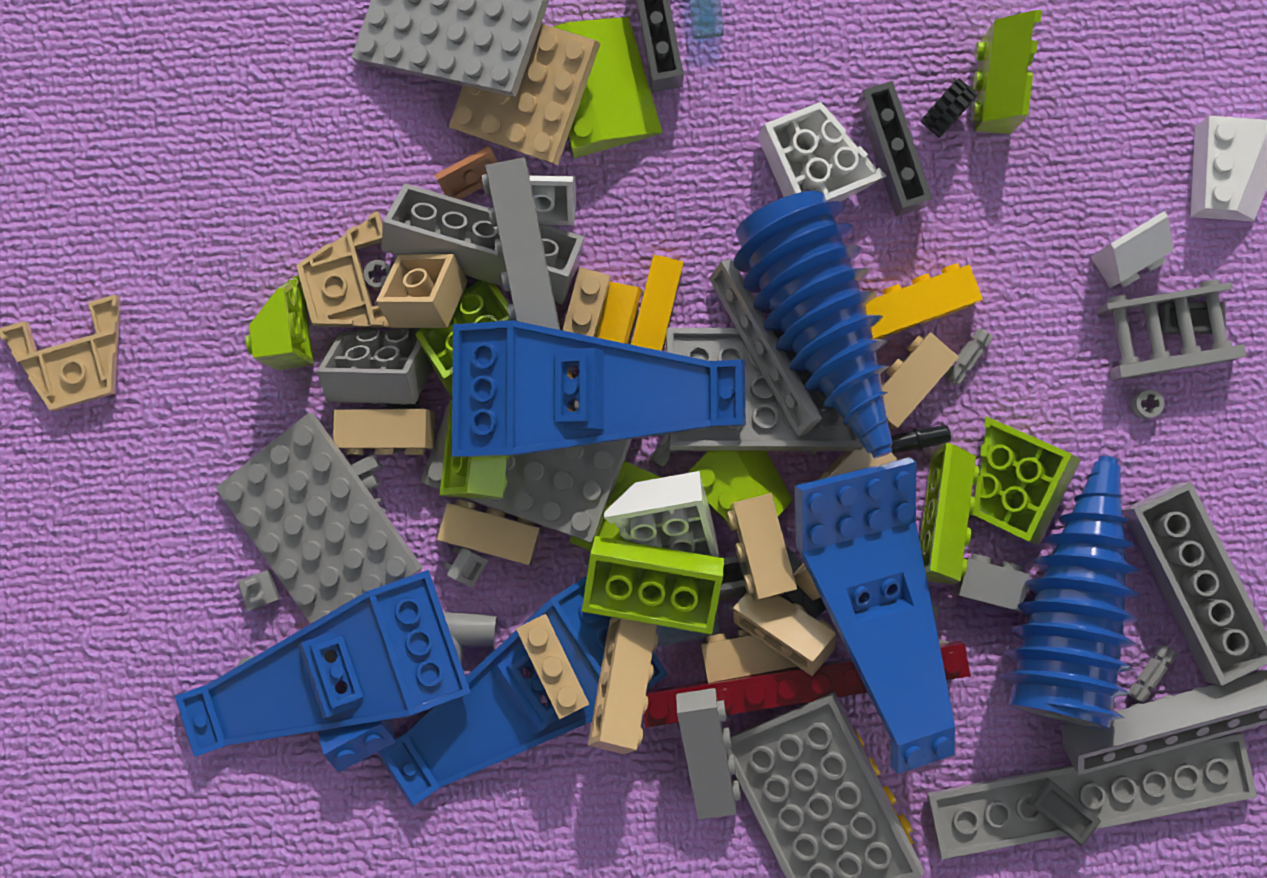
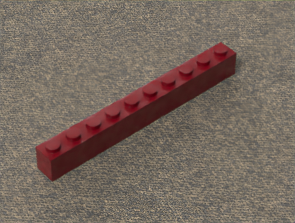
M954 641L939 644L946 680L970 677L965 643ZM847 658L824 662L813 676L797 666L711 683L704 681L647 690L648 706L644 713L646 728L679 723L676 694L712 688L716 689L717 700H724L726 715L812 702L833 692L836 693L837 697L868 692L852 659Z

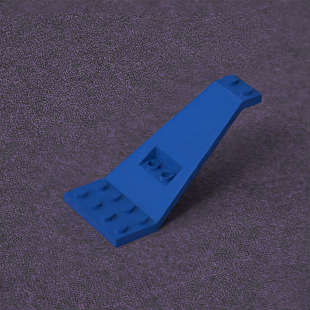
M514 320L453 324V457L524 455L710 427L746 426L745 361L742 359L708 361ZM577 367L579 374L573 379L572 371ZM577 400L579 407L573 412L572 404Z
M911 458L795 486L796 548L889 734L890 767L897 774L955 755L954 717L916 525L917 462Z
M429 570L364 592L212 682L175 695L174 698L193 757H197L227 745L407 717L471 692ZM327 651L334 652L336 658L333 663H328L325 660L324 655ZM337 682L345 684L346 690L343 694H338L335 691Z
M587 575L545 602L522 625L544 614L547 615L589 705L561 719L558 718L517 630H515L466 676L471 693L432 707L408 731L396 739V742L377 752V755L410 807L415 806L440 787L592 722L609 621L613 617L582 612ZM654 651L651 658L653 675L650 682L647 683L646 690L668 675ZM523 668L530 672L529 679L522 675ZM541 695L547 698L548 703L546 706L540 703Z

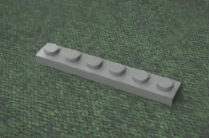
M732 259L723 260L709 277V280L798 437L808 434L822 419V416L805 389L800 376H798L795 370L789 369L791 362L787 357V353L776 349L778 339L772 330H765L764 323L766 318L761 310L753 308L755 298L749 290L744 288L741 273L734 267Z

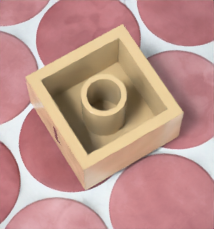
M454 254L397 255L376 303L391 328H448L468 280Z

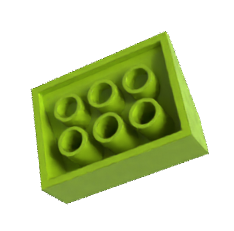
M629 17L575 21L553 26L554 28L594 39L600 43L568 135L574 159L663 133Z

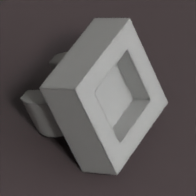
M372 454L351 465L368 491L381 486L374 472L383 468L377 456Z
M455 547L453 552L458 554L453 565L448 562L444 564L445 568L449 570L447 575L473 588L489 560L464 547L462 549Z
M266 570L238 581L248 611L281 600L271 570Z

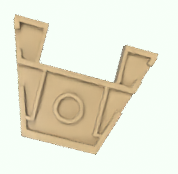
M379 211L372 213L368 216L369 219L357 227L354 225L345 231L346 234L332 244H326L296 265L310 319L314 326L391 328L379 306H372L357 253L358 249L382 242L383 221Z
M111 295L88 302L96 334L37 351L30 323L23 321L0 328L1 339L6 341L12 350V355L22 365L29 376L28 379L49 410L58 411L115 394L121 304L119 296Z

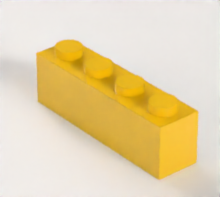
M955 263L941 269V275L930 278L929 274H924L912 279L913 285L901 288L900 284L882 290V296L874 298L866 305L867 315H883L882 320L872 328L873 339H882L974 306L982 301L983 298L970 264L959 267V264Z

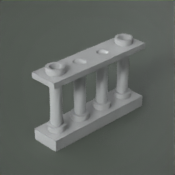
M1219 279L1201 282L1199 283L1200 288L1129 300H1127L1126 295L1108 298L1105 305L1097 308L1098 315L1113 312L1122 358L1119 360L1118 366L1109 369L1111 381L1230 362L1247 357L1244 344L1232 346V342L1227 340L1218 294L1233 289L1232 282L1220 284ZM1205 297L1214 339V344L1211 345L1212 350L1201 351L1200 346L1196 345L1188 299ZM1164 302H1174L1183 344V349L1180 350L1181 355L1170 357L1169 351L1165 350L1157 310L1158 304ZM1143 307L1152 354L1150 355V360L1139 362L1138 356H1134L1126 310Z

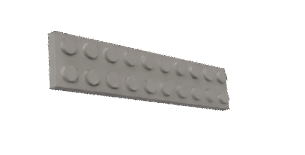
M1235 732L1082 775H1077L1071 764L926 793L938 853L942 860L1066 835L1028 804V801L1046 778L1052 780L1101 820L1096 829L1257 797L1244 735L1241 732Z

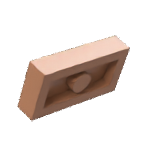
M487 146L434 176L446 196L462 199L483 188L482 175L487 174L485 165L498 163L490 146Z

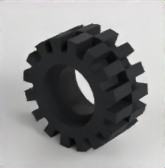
M958 78L930 108L921 120V123L940 138L978 94Z

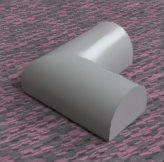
M443 611L461 666L464 645L495 648L497 615Z

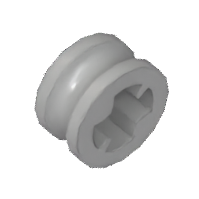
M382 260L371 261L364 269V279L370 287L375 290H382L391 268ZM377 268H381L384 273L387 272V276L382 277L380 283H376L375 278L371 279V274H375Z
M1155 390L1141 391L1133 397L1131 402L1132 411L1142 419L1158 416L1163 411L1165 405L1162 395ZM1150 397L1149 402H1154V408L1146 412V407L1142 408L1141 401Z

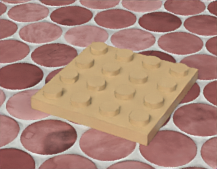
M541 24L517 96L512 97L462 86L449 128L558 165L600 43L594 39Z

